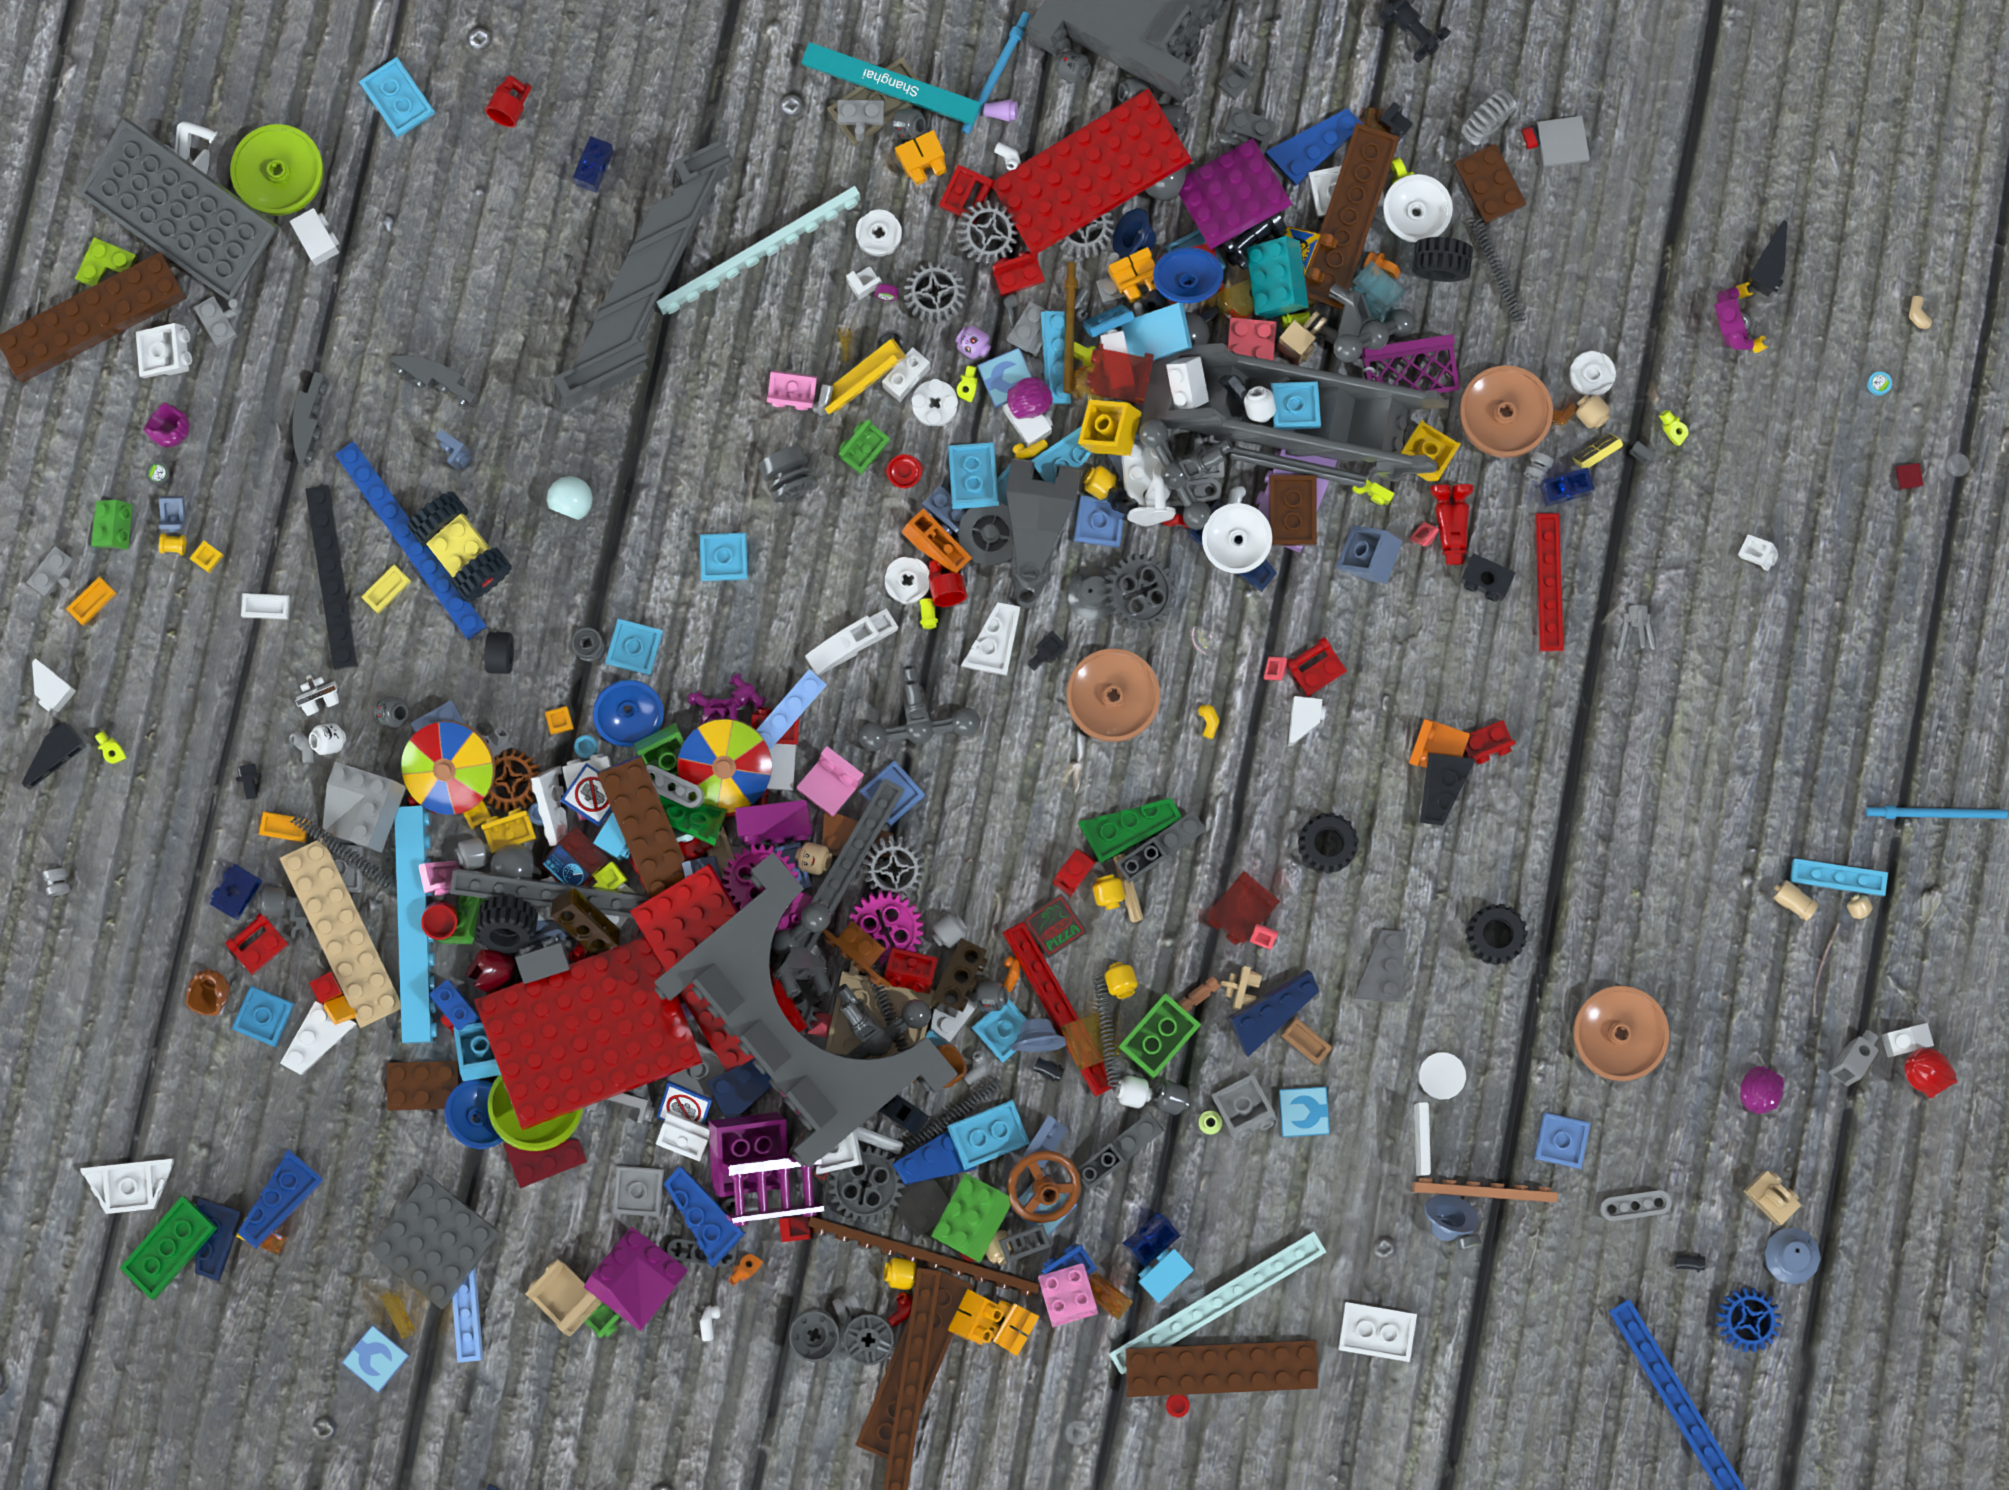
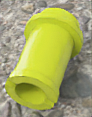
M1309 311L1291 315L1287 313L1281 316L1283 330L1287 329L1294 320L1301 326H1304L1310 318Z
M932 598L921 599L919 601L922 616L920 624L923 626V629L936 628L938 619L935 618Z

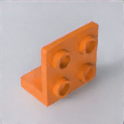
M1425 718L1409 763L1427 768L1429 752L1462 757L1470 734Z

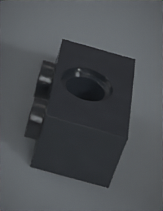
M1473 553L1460 579V583L1464 584L1463 587L1471 592L1480 591L1485 594V598L1497 602L1505 598L1516 572ZM1481 575H1489L1492 578V584H1484L1481 581Z

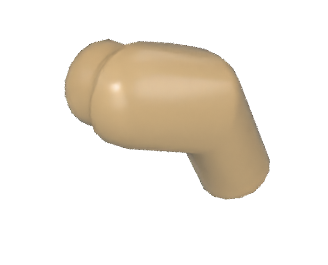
M1913 296L1909 318L1918 328L1928 329L1932 324V320L1922 310L1924 298Z

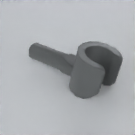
M1012 294L1007 296L1003 302L1009 316L1010 328H1014L1016 325L1012 308L1018 306V301L1015 295Z

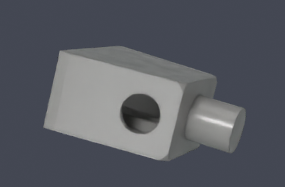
M1866 1030L1862 1037L1858 1036L1850 1041L1828 1073L1845 1086H1849L1861 1079L1879 1051L1874 1046L1878 1036Z

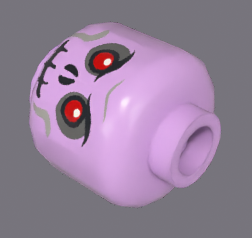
M974 325L968 328L965 326L955 340L958 343V351L972 360H976L979 356L984 358L991 348L988 345L989 335Z

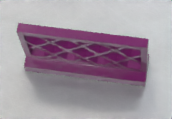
M1454 334L1387 344L1378 350L1363 348L1360 359L1363 360L1364 368L1370 367L1369 362L1378 361L1384 366L1378 377L1370 370H1366L1365 379L1372 380L1374 378L1377 382L1385 383L1381 380V377L1388 369L1398 376L1392 385H1396L1402 379L1410 385L1409 388L1422 390L1416 384L1423 375L1433 382L1428 390H1436L1439 393L1460 390L1453 348L1455 343ZM1448 350L1449 360L1443 366L1434 358L1439 351ZM1418 354H1422L1429 359L1423 369L1412 362ZM1398 357L1407 363L1400 373L1390 366L1393 360ZM1431 362L1442 369L1436 379L1425 372ZM1409 366L1419 372L1413 383L1403 376ZM1444 372L1452 377L1453 386L1445 387L1438 382Z

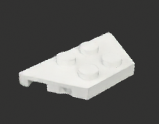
M174 1159L80 1169L82 1175L85 1176L90 1184L94 1195L99 1199L105 1213H121L156 1209L173 1167Z

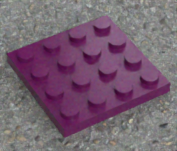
M1254 138L1187 174L1184 184L1178 193L1210 250L1292 205L1290 198Z

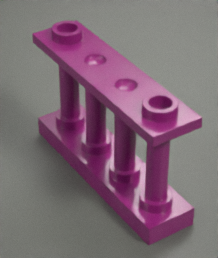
M794 1153L722 1162L723 1172L729 1176L731 1175V1178H733L735 1213L726 1214V1219L734 1223L735 1226H743L752 1220L797 1214L811 1217L816 1216L817 1212L824 1211L823 1205L813 1201L811 1171L814 1165L821 1164V1159L810 1168L806 1164L801 1167L792 1156ZM792 1167L802 1169L804 1204L791 1206L789 1171H791ZM769 1170H777L779 1172L781 1207L768 1209L766 1174H768ZM754 1172L757 1181L758 1210L745 1212L743 1177H745V1173Z

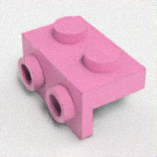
M772 370L766 402L772 403V406L775 407L792 405L798 410L812 408L815 403L817 376Z
M446 861L419 865L424 893L434 892L435 896L449 893L453 868L460 869L457 862Z

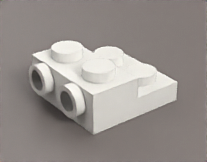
M172 323L136 332L139 377L148 378L162 374L170 376L189 371L192 356L187 351V342L190 341V334L185 329V326Z

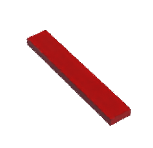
M1536 513L1539 652H1563L1559 513Z

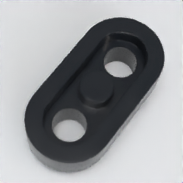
M1158 290L1146 292L1143 299V304L1149 313L1171 305L1168 299Z

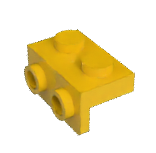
M521 808L508 812V816L499 819V816L488 818L485 820L486 824L481 825L492 854L507 844L520 845L537 839L528 812L522 811Z

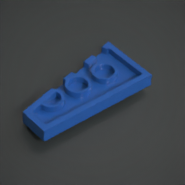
M1347 108L1265 151V155L1296 187L1308 176L1309 172H1313L1352 137L1356 123L1362 124V122Z
M287 1149L267 1186L261 1192L258 1201L252 1207L238 1230V1234L257 1249L323 1182V1178Z

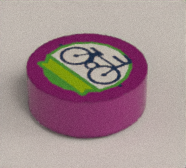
M879 284L875 289V297L884 301H895L898 297V289L889 284Z

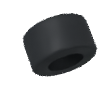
M488 632L484 650L486 672L489 674H510L514 660L513 635L510 632Z

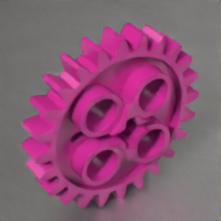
M761 844L760 850H756L755 846L751 845L750 852L742 848V856L735 852L734 860H728L727 865L729 867L724 868V874L727 876H723L722 883L726 884L724 885L726 891L729 892L728 894L731 899H734L735 906H740V910L754 900L750 897L751 894L757 893L760 895L764 889L761 887L758 890L750 879L743 880L739 875L747 874L751 877L750 871L753 868L750 865L756 867L773 852V846L766 851L763 844ZM779 850L775 855L795 879L798 878V872L793 871L795 863L787 864L789 856L782 858V850Z
M879 890L878 897H875L870 892V900L862 897V906L859 904L854 905L857 912H850L849 916L854 920L848 921L847 926L851 921H854L874 939L879 938L885 941L886 944L883 946L885 951L878 958L880 966L883 965L884 960H889L892 946L885 929H881L882 921L876 913L877 909L882 914L885 926L889 927V935L895 943L893 948L916 952L917 948L914 944H921V939L917 936L923 935L924 930L918 928L923 926V920H916L921 916V912H913L916 904L908 905L909 897L901 900V892H898L893 897L891 890L888 891L887 896H884L882 890ZM892 908L897 910L898 915L888 917L885 912ZM871 917L876 920V924L874 926H867L864 923V919ZM897 930H904L907 936L901 939L897 938L894 933Z

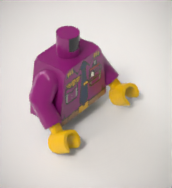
M1746 282L1720 291L1717 294L1718 303L1714 304L1726 347L1731 346L1735 350H1753L1755 353L1768 348V346L1762 343L1766 339L1765 336L1762 335L1754 340L1748 338L1737 298L1741 299L1753 294V292L1749 293L1747 290V285H1750V283Z

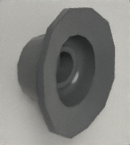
M1099 566L1086 567L1073 576L1067 588L1069 605L1077 615L1090 621L1106 618L1110 615L1113 607L1105 605L1110 599L1103 597V594L1108 593L1109 590L1104 588L1103 585L1110 582L1105 576L1113 575L1110 570Z

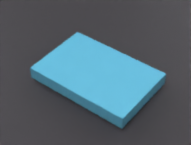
M395 57L359 81L397 138L436 114L398 57Z
M1176 303L1141 315L1121 325L1132 368L1192 348L1183 303Z
M994 442L948 445L952 509L999 506Z
M1013 1100L947 1126L964 1170L1030 1144Z

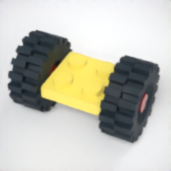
M449 491L446 494H441L439 498H434L431 503L428 502L423 509H420L411 518L412 520L408 522L409 525L407 527L422 546H429L453 577L451 584L465 602L474 601L477 597L480 598L484 593L489 592L491 588L497 586L510 573L509 571L512 569V566L497 547L490 548L466 518L468 509L453 491Z

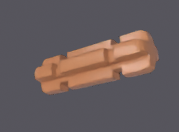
M1211 977L1206 981L1205 985H1200L1188 994L1187 999L1185 997L1181 999L1178 1005L1188 1013L1193 1009L1192 1006L1194 1004L1197 1006L1211 995L1210 992H1216L1221 987L1220 983L1215 977Z

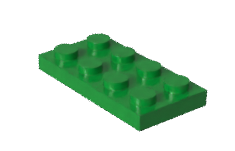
M181 1196L121 1265L120 1269L151 1300H156L218 1227L186 1196Z

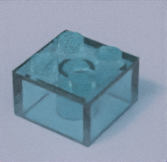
M1372 261L1352 281L1349 290L1351 292H1360L1365 297L1371 316L1374 317V320L1379 319L1382 323L1401 304L1406 292Z

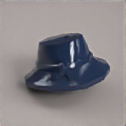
M1139 208L1130 210L1118 222L1113 234L1112 248L1119 255V258L1129 257V255L1146 247L1149 250L1154 247L1156 233L1152 225L1149 224V216L1146 210Z

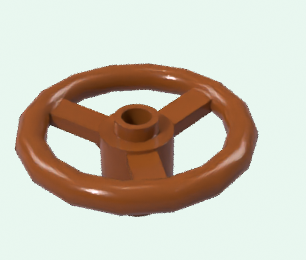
M1049 1150L1032 1152L1020 1159L1010 1171L1006 1185L1009 1202L1014 1211L1027 1221L1040 1224L1056 1221L1068 1214L1077 1203L1081 1190L1080 1174L1074 1163L1061 1153ZM1047 1159L1058 1162L1066 1168L1071 1177V1182L1055 1183L1051 1177L1043 1175L1037 1161ZM1028 1166L1035 1179L1032 1184L1034 1194L1023 1207L1017 1198L1016 1184L1019 1175ZM1060 1193H1070L1065 1203L1055 1211L1044 1214L1034 1213V1210L1040 1203L1052 1205L1059 1199Z

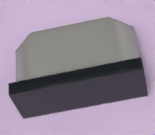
M1216 305L1199 316L1207 323L1217 317L1221 310Z

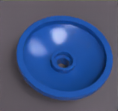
M1190 247L1179 248L1168 252L1158 260L1154 268L1153 280L1157 290L1169 300L1179 303H1197L1210 298L1219 290L1223 281V269L1219 260L1205 250Z
M620 680L610 684L598 695L593 707V720L599 734L608 742L621 747H634V743L658 732L664 716L662 701L657 692L646 683L637 680ZM625 705H630L631 709L624 710L623 707Z
M470 1080L458 1085L448 1096L444 1108L445 1122L451 1134L462 1144L474 1149H489L504 1141L494 1130L488 1113V1097L493 1083L484 1080ZM471 1117H475L477 1123L473 1122Z

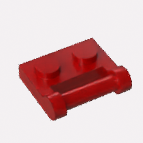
M957 165L939 203V208L962 217V212L970 214L968 210L964 209V206L975 183L977 182L982 185L972 205L976 209L975 205L977 202H981L983 205L989 190L993 189L992 186L995 181L961 165ZM979 216L973 220V224L977 223Z
M1325 637L1319 639V643L1296 658L1287 660L1288 669L1307 697L1347 672ZM1322 651L1325 652L1327 657L1304 672H1300L1299 666Z
M261 913L256 916V920L233 939L229 938L225 942L226 946L251 975H254L289 945L268 918L262 916ZM264 926L267 931L242 951L238 947L259 928Z

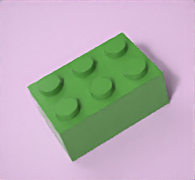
M1165 993L1120 1044L1118 1049L1154 1079L1201 1024Z
M965 1173L931 1237L980 1263L1011 1206L1009 1196Z

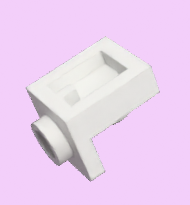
M1748 534L1738 555L1744 560L1761 565L1763 570L1769 571L1771 565L1773 566L1778 559V550L1773 543Z

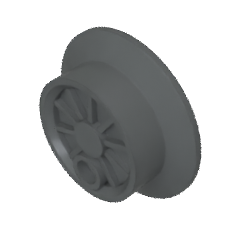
M999 502V506L970 508L962 517L958 531L959 543L972 557L973 561L982 565L993 566L1005 563L1012 558L1014 539L1007 505Z

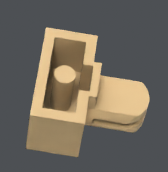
M1317 311L1303 327L1294 320L1279 338L1276 349L1296 365H1299L1301 361L1306 363L1312 356L1313 350L1316 347L1314 345L1316 341L1315 335L1327 322V319L1323 317L1310 332L1308 331L1320 315Z
M1763 1171L1743 1192L1776 1225H1782L1801 1206L1797 1201L1799 1197L1790 1188L1787 1190L1780 1184L1782 1179L1775 1172Z

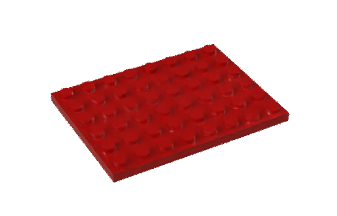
M646 937L570 964V970L526 984L521 982L474 1000L522 1131L703 1063L677 995L670 1001L667 997L662 1000L654 990L657 987L654 982L666 971Z

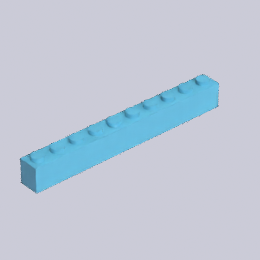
M423 806L399 807L395 816L402 1043L404 1044L434 1043V1037H437L438 1034L437 1023H433V1013L437 1012V1004L430 997L432 990L436 989L435 975L432 976L431 966H435V953L431 952V943H434V939L427 936L421 926L423 912L429 905V896L433 895V892L424 893L419 865L432 863L427 853V849H431V836L427 835V826H430V812H426V808Z

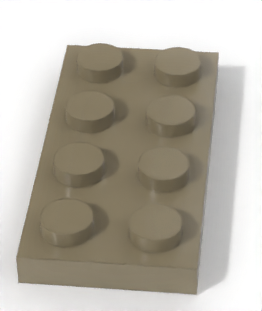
M903 57L885 68L920 81ZM862 86L857 87L840 99L884 101V126L892 121L897 111L901 109L908 110L914 106L913 104ZM838 101L827 108L836 123L838 119ZM838 125L854 147L861 143L856 140V125ZM865 125V139L884 126Z

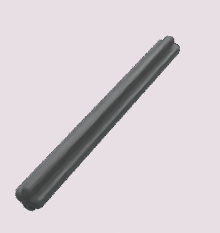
M1233 446V450L1230 452V458L1233 460L1303 475H1316V478L1364 487L1367 480L1366 474Z

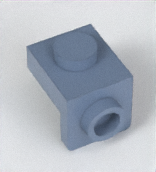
M161 496L159 498L161 521L158 524L159 529H165L166 532L180 531L186 524L184 496Z

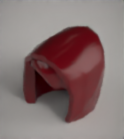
M481 949L468 967L465 975L476 980L473 986L491 994L500 990L512 977L515 970V959L513 956L502 952Z

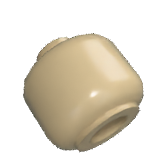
M1854 894L1850 897L1851 900L1847 902L1846 907L1853 918L1862 919L1871 913L1873 907L1868 896Z

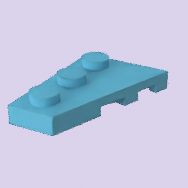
M1082 426L1031 460L1035 462L1034 468L1043 481L1055 482L1058 466L1065 465L1080 468L1091 455V452L1078 444Z

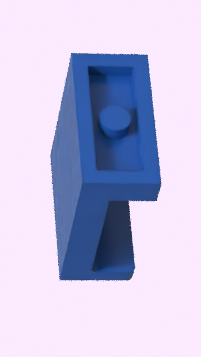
M447 979L430 993V997L457 1030L460 1031L469 1024L482 1022L477 1009L456 983Z

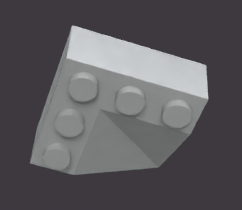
M335 762L327 782L323 829L325 831L323 834L328 832L329 836L332 835V837L382 853L406 786L394 780Z

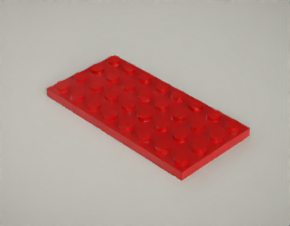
M1148 88L1020 164L1016 169L1010 170L995 179L992 187L1003 206L1007 208V213L1013 214L1012 221L1016 223L1015 226L1031 254L1035 256L1193 161Z
M708 864L635 907L630 912L667 972L739 911L711 864ZM769 962L771 984L778 1005L784 1016L799 1033L807 1028L808 1025L791 997L788 998L780 981L774 978L772 974L774 969ZM692 983L679 993L726 1072L754 1058L751 1054L745 1055L737 1045L741 1042L736 1035L731 1037L722 1027L725 1024L720 1016L715 1019L709 1012L707 1007L710 1004L706 999L699 1000L691 990L694 987Z

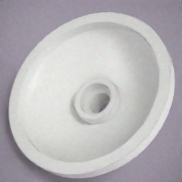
M1419 174L1409 175L1395 182L1388 190L1383 204L1384 218L1391 231L1401 239L1414 243L1420 239L1441 235L1449 225L1453 211L1452 200L1447 189L1436 179ZM1418 210L1420 215L1414 216L1412 211Z
M1233 503L1217 509L1210 516L1203 529L1202 544L1208 559L1216 567L1229 573H1245L1257 568L1267 558L1272 546V530L1268 520L1259 510L1247 504ZM1237 536L1243 537V542L1241 544L1235 543V538Z

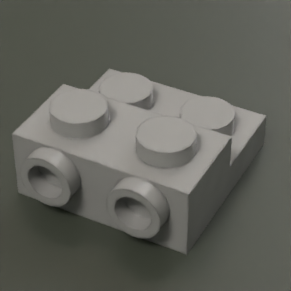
M1254 1074L1211 1095L1234 1141L1240 1139V1141L1247 1140L1252 1136L1253 1131L1259 1128L1266 1130L1273 1126V1121L1276 1120L1275 1112Z

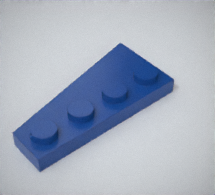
M679 1166L664 1182V1185L677 1208L682 1212L687 1226L692 1230L697 1239L696 1242L705 1253L710 1267L714 1268L746 1232L740 1226H735L734 1223L726 1219V1214L728 1213L684 1167Z

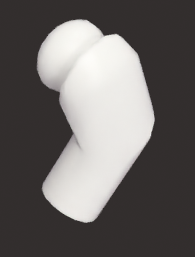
M998 142L994 153L1005 157L1008 171L1016 169L1021 164L1017 150Z
M709 1305L703 1312L700 1320L703 1341L714 1339L712 1319L720 1317L719 1306L711 1307Z

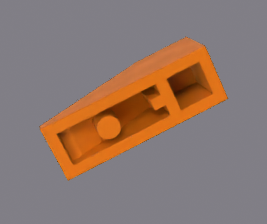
M924 508L901 531L919 550L953 573H957L972 559Z

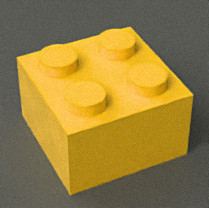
M1089 400L1078 444L1091 453L1131 456L1142 412L1126 402Z

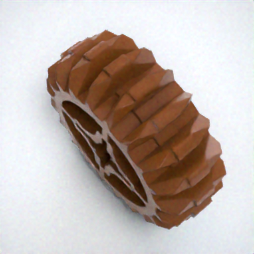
M512 749L511 756H509L507 750H503V757L495 756V772L503 764L504 772L500 777L495 778L491 790L485 798L491 796L488 799V804L492 805L496 802L495 808L497 810H500L503 804L505 812L510 811L511 805L513 810L519 809L518 804L520 803L526 809L527 804L525 801L527 799L531 803L535 802L534 798L531 797V794H534L531 778L541 774V772H534L539 768V765L537 763L530 765L534 760L531 756L524 760L526 757L524 751L517 757L516 749ZM511 762L523 765L528 773H514ZM509 773L516 779V782H513L512 788L505 782L506 779L508 780L507 777L510 776ZM529 781L524 793L517 797L518 787ZM493 788H507L510 799L499 797Z

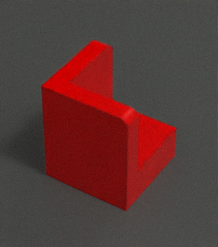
M809 1217L780 1218L781 1242L811 1239L810 1226H808Z

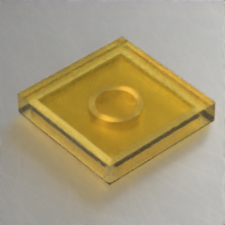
M1099 1012L1060 1027L1079 1071L1104 1062L1106 1059L1104 1058L1105 1053H1103L1104 1049L1102 1048L1104 1044H1102L1103 1040L1101 1039L1103 1035L1100 1034L1102 1026L1099 1025ZM1115 1044V1045H1107V1046H1105L1106 1048H1108V1047H1116L1115 1050H1107V1051H1105V1052H1111V1051H1116V1052H1117L1116 1054H1113V1055H1107V1057H1110V1056H1119V1055H1120V1052H1119V1050H1118L1116 1044Z
M387 1292L380 1296L401 1338L410 1339L417 1335V1331L398 1294Z

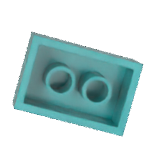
M1284 236L1246 248L1255 315L1270 319L1309 308L1299 240Z

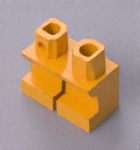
M934 130L915 138V142L912 139L894 148L895 155L901 163L907 178L911 177L916 186L927 181L924 170L932 168L935 176L946 173L945 154Z
M1148 247L1129 255V259L1125 257L1110 264L1108 267V273L1121 295L1125 294L1130 303L1142 298V294L1138 289L1142 285H1146L1148 291L1157 290L1153 280L1155 263Z
M967 1289L958 1309L971 1316L957 1311L948 1331L979 1345L990 1343L993 1331L989 1329L993 1321L998 1322L1001 1320L1004 1312L1000 1309L1001 1306Z
M1000 1300L998 1305L1001 1306L1000 1309L1004 1312L1003 1317H1005V1320L1001 1326L993 1322L989 1330L993 1331V1342L1018 1356L1028 1337L1014 1330L1010 1325L1029 1335L1039 1316L1015 1303L1012 1305Z

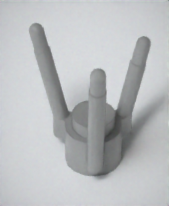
M1630 606L1629 613L1624 614V625L1616 656L1617 661L1621 659L1630 622L1632 627H1639L1641 648H1645L1644 626H1646L1650 647L1652 650H1655L1650 614H1648L1647 606Z

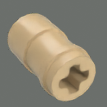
M1785 880L1781 886L1777 884L1774 888L1777 892L1773 899L1785 908H1789L1801 919L1808 921L1819 906L1815 899L1808 897L1801 892V889L1788 880Z

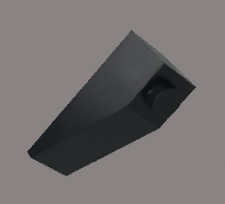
M1785 220L1779 225L1744 282H1749V286L1767 297L1772 291L1777 293L1784 282L1780 278L1785 270L1788 222Z
M59 722L49 729L50 733L45 736L22 781V785L25 788L31 790L87 747L68 723L63 722L61 724Z
M899 1095L893 1097L878 1110L915 1136L918 1135L929 1118L928 1115Z

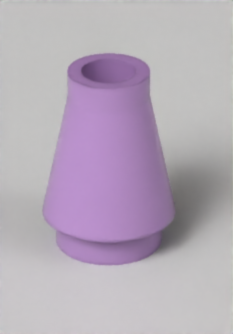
M1012 99L985 103L984 116L1008 122L1017 120L1018 103L1017 101H1012Z

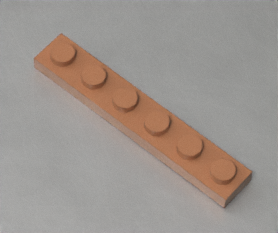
M1419 1178V1182L1412 1183V1192L1540 1202L1558 1201V1192H1552L1551 1187H1537V1191H1530L1528 1186L1514 1185L1513 1189H1504V1184L1490 1183L1489 1188L1480 1187L1481 1182L1466 1181V1186L1457 1185L1456 1180H1442V1184H1434L1433 1179Z

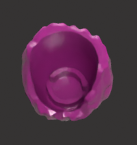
M1037 377L1024 378L1007 392L1008 407L1017 419L1034 418L1042 415L1049 410L1053 403L1052 391L1044 381Z
M164 402L148 419L143 430L152 441L162 447L170 448L176 447L187 438L190 424L187 415L182 410H178L174 405Z
M1765 1066L1750 1069L1744 1076L1740 1088V1099L1745 1108L1755 1114H1766L1773 1109H1777L1783 1098V1078L1772 1071L1771 1068L1766 1069Z

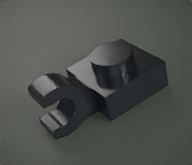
M1224 375L1218 382L1232 398L1238 401L1240 408L1246 411L1244 397L1248 391L1244 388L1243 380L1236 375Z
M1052 630L1035 646L1039 653L1029 661L1028 665L1035 671L1045 660L1052 664L1068 649V646Z

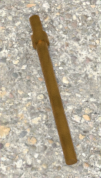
M1075 262L1067 263V278L1064 280L1066 316L1063 392L1066 394L1073 392L1075 291L1078 290Z

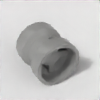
M1533 452L1530 458L1531 464L1526 467L1524 475L1536 482L1545 483L1548 476L1547 471L1552 467L1554 460L1545 454Z
M66 868L43 872V878L47 882V896H58L71 892L70 885L66 882V877L68 876Z
M855 1292L849 1293L844 1299L838 1298L832 1301L841 1323L847 1321L852 1315L858 1316L863 1314Z

